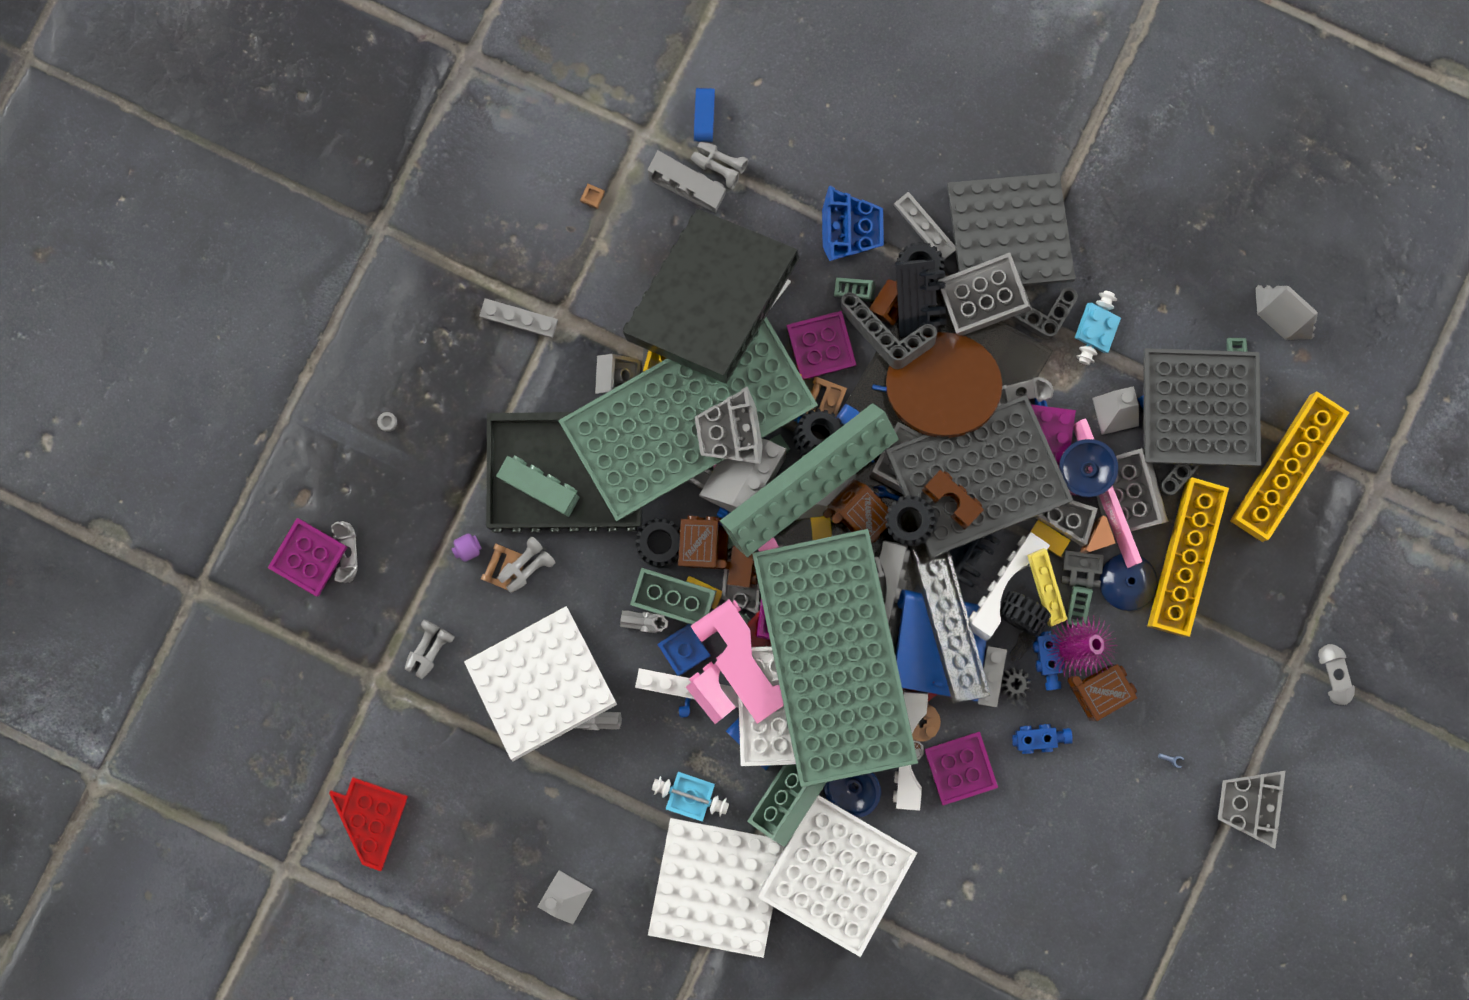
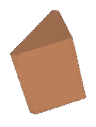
M1101 516L1095 519L1088 543L1081 548L1080 552L1086 554L1116 543L1107 517Z

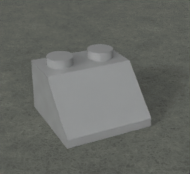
M616 354L597 356L595 394L604 395L639 375L641 360Z

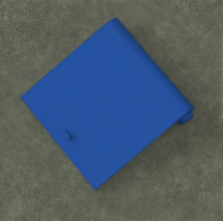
M902 589L897 602L898 607L902 609L896 650V662L902 688L978 702L986 641L967 629L970 623L967 620L973 611H978L980 608L978 604Z

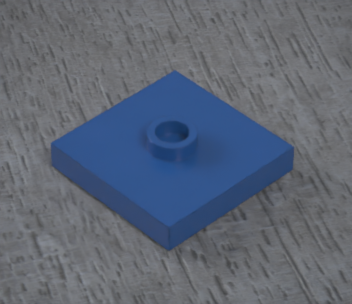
M691 624L686 625L657 644L677 676L682 675L711 656L693 631Z

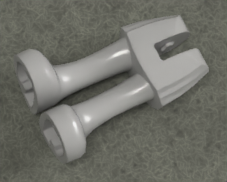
M699 142L697 150L706 156L694 152L690 159L703 170L711 169L723 175L726 179V186L733 190L739 180V173L742 174L745 171L749 160L745 157H730L719 152L716 145ZM714 159L730 165L735 170L722 166L721 164L715 162Z
M534 537L528 539L526 551L514 563H508L498 576L501 583L505 582L513 574L516 576L506 586L510 593L527 584L526 579L542 566L552 567L555 564L554 559L547 552L542 551L525 569L519 570L531 557L543 549Z
M425 619L421 623L422 628L425 630L424 636L416 650L409 653L405 665V670L411 673L417 666V663L420 662L421 665L415 675L420 679H423L435 665L433 660L440 648L447 642L451 643L455 638L448 631L440 629L434 644L426 656H424L430 641L440 628Z

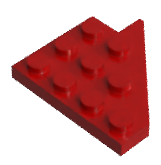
M352 777L346 795L330 790L329 794L362 865L382 871L409 796Z

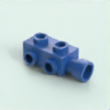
M1051 631L1042 632L1040 636L1036 637V641H1033L1034 653H1038L1039 658L1036 661V670L1041 672V676L1046 675V691L1062 689L1057 674L1063 673L1062 669H1065V663L1061 667V660L1056 664L1060 657H1058L1059 651L1054 650L1060 649H1048L1045 645L1047 641L1052 642V644H1061L1058 641L1056 642L1059 638L1055 634L1052 635ZM1053 660L1057 666L1050 668L1048 665L1049 661Z
M1041 724L1039 729H1031V726H1020V730L1015 731L1016 735H1012L1013 747L1017 746V750L1022 751V754L1034 753V749H1041V752H1052L1053 748L1058 747V743L1072 744L1073 742L1071 728L1056 731V728L1051 727V724ZM1045 735L1051 737L1049 742L1044 741ZM1027 736L1031 738L1029 744H1026L1024 741Z

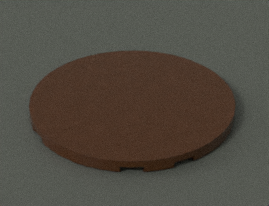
M937 332L935 345L901 369H894L889 365L886 391L889 403H891L896 415L910 428L932 437L953 438L979 429L993 416L1002 394V377L995 359L981 344L963 335L958 336L955 333Z

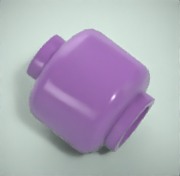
M469 533L455 539V547L451 548L456 559L460 557L463 562L479 556V550L482 549L476 535L472 536Z

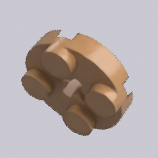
M929 704L927 706V714L923 717V720H926V724H923L922 728L917 724L913 731L912 737L915 741L930 740L936 736L940 728V716L937 710Z

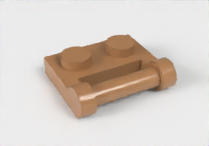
M815 377L811 391L812 396L816 401L821 386L826 387L827 389L819 409L821 411H824V409L828 410L829 414L834 413L836 417L847 388Z
M495 544L493 548L494 553L485 574H482L481 580L507 590L506 586L516 578L514 574L503 583L498 578H492L501 553L507 554L500 572L508 563H514L522 554Z

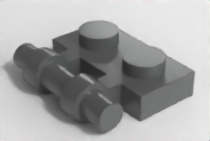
M1064 551L1062 570L1070 571V575L1062 576L1061 583L1072 587L1080 585L1092 589V587L1100 588L1101 581L1094 580V574H1102L1104 555ZM1077 572L1087 573V578H1077Z

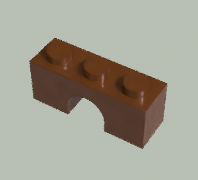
M939 470L924 486L922 491L935 503L945 496L953 498L957 508L951 518L965 530L984 510L981 507L982 504L976 498L972 499L963 486L954 483L949 473Z

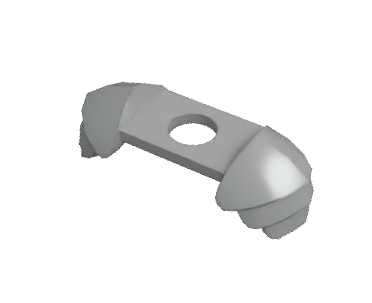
M1040 377L1008 386L1003 385L998 406L1023 397L1016 395V390L1020 387L1026 388L1025 395H1027L1028 399L1036 398L1038 402L1051 399L1054 389L1048 380Z
M337 521L331 525L332 533L334 534L333 538L350 547L352 553L347 558L344 552L340 559L341 567L335 569L334 580L341 583H350L353 581L358 569L356 534L350 523Z
M1327 644L1319 650L1318 657L1320 658L1319 662L1326 665L1332 690L1328 692V695L1334 704L1347 705L1355 694V687L1351 684L1345 662L1347 657L1338 646ZM1336 669H1341L1344 673V677L1341 680H1336L1333 676Z

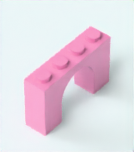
M711 661L703 668L704 673L700 675L697 672L689 679L691 683L686 686V689L714 724H716L736 707L722 691L719 685V673L721 670L716 663L713 664Z

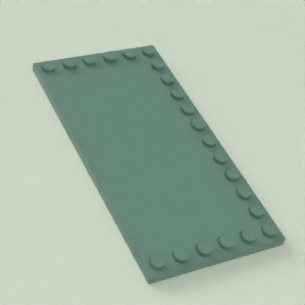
M765 317L727 384L667 358L558 421L617 522L725 460L700 454L695 416L714 405H718L728 397L742 391L743 388L748 387L757 409L761 438L814 409L818 404L767 317Z
M865 529L752 553L800 786L804 787L918 764L869 530Z

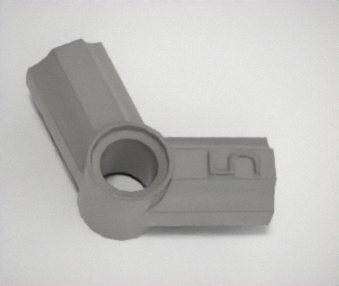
M622 610L620 627L657 633L662 632L668 626V621L664 615Z
M603 712L575 728H582V730L620 729L622 723L621 712Z

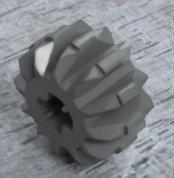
M1015 667L1011 668V674L1008 670H1005L1004 674L1007 678L1002 676V681H1005L1000 687H1005L1001 692L1002 695L1009 692L1007 698L1010 700L1013 698V695L1015 700H1019L1020 695L1023 698L1027 697L1024 690L1030 692L1031 688L1026 687V684H1032L1031 680H1025L1029 677V674L1026 673L1022 676L1023 669L1021 668L1017 673ZM1014 679L1020 683L1016 686V690L1014 689L1015 687L1011 686Z

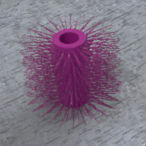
M1094 615L1092 628L1089 617L1087 626L1083 620L1081 627L1078 618L1077 627L1074 626L1073 620L1071 629L1067 623V631L1063 627V631L1066 632L1064 635L1058 628L1057 630L1062 638L1059 636L1058 638L1062 642L1058 641V643H1061L1060 645L1053 643L1056 644V647L1051 648L1060 649L1058 657L1062 656L1061 659H1064L1063 663L1066 660V667L1069 663V672H1071L1072 665H1075V668L1073 667L1075 676L1076 668L1080 671L1081 676L1082 667L1086 672L1088 666L1092 675V666L1095 667L1096 671L1097 663L1101 667L1100 659L1105 664L1101 655L1105 657L1102 652L1106 653L1104 651L1106 649L1104 644L1108 643H1104L1107 642V640L1104 641V638L1106 639L1107 636L1103 637V639L1100 637L1102 631L1100 630L1098 633L1099 622L1095 630Z

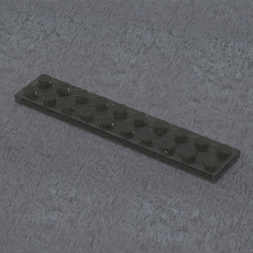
M903 514L901 521L906 532L917 531L918 528L912 514ZM924 543L918 546H909L953 704L990 696L950 552L947 551L930 558Z

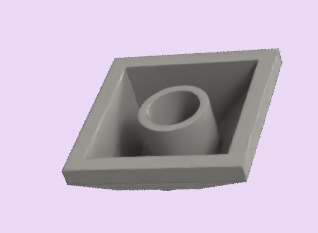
M1134 386L1092 398L1101 435L1139 426V406Z
M559 870L540 901L538 908L558 919L574 924L593 889Z

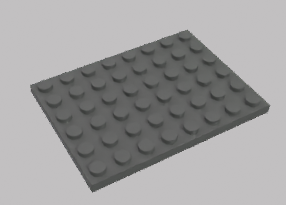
M1027 395L998 406L993 416L983 426L963 436L949 438L922 435L885 450L904 497H907V495L918 496L930 503L936 512V531L924 543L930 558L1073 501ZM939 470L949 473L954 483L963 486L972 499L976 498L982 504L981 507L984 510L965 530L951 518L957 508L953 498L945 496L935 503L922 491L924 486ZM910 509L919 529L922 524V515L919 511Z

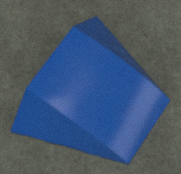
M829 186L822 208L823 249L829 261L883 246V208L863 199L854 198L848 193H842Z

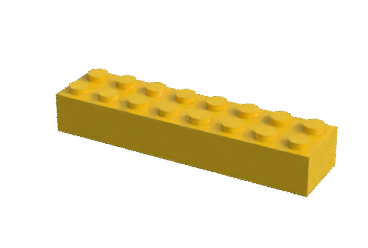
M1319 392L1309 395L1230 522L1261 542L1269 540L1349 412Z
M1192 477L1185 482L1147 627L1181 637H1190L1229 488Z

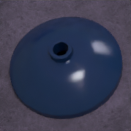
M1084 439L1073 443L1065 450L1060 460L1059 469L1068 489L1072 493L1082 497H1096L1108 491L1115 483L1118 475V461L1112 449L1105 443L1094 439ZM1092 467L1093 471L1091 473H1087L1086 468Z
M1120 554L1111 558L1104 565L1102 574L1099 577L1101 581L1100 590L1110 605L1120 610L1132 611L1144 607L1152 600L1157 589V576L1154 568L1145 558L1141 557V563L1127 568L1123 556ZM1129 578L1134 579L1133 585L1128 583Z
M874 773L828 781L824 786L825 796L829 802L857 818L870 814L877 807L881 797L880 784Z

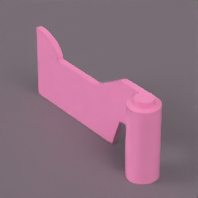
M729 599L692 624L691 627L701 642L717 631L728 646L718 658L716 664L758 724L784 706L780 685L772 686L753 659L750 629L739 614L741 608L735 600L731 602Z

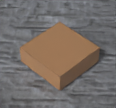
M587 184L580 202L598 209L605 191Z

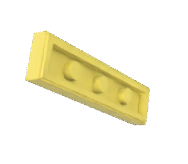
M1043 548L1027 555L1041 604L1051 614L1047 622L1048 626L1052 627L1066 621L1067 616L1047 549Z

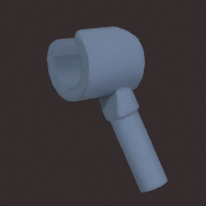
M1161 753L1158 755V758L1171 762L1174 767H1182L1176 764V760L1178 758L1184 760L1183 757H1170Z

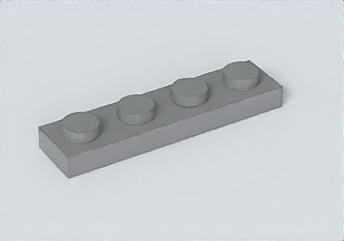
M909 192L894 203V207L924 242L930 243V247L936 246L937 251H941L944 260L956 251L955 245Z
M486 298L484 299L479 316L486 320L553 338L558 319Z

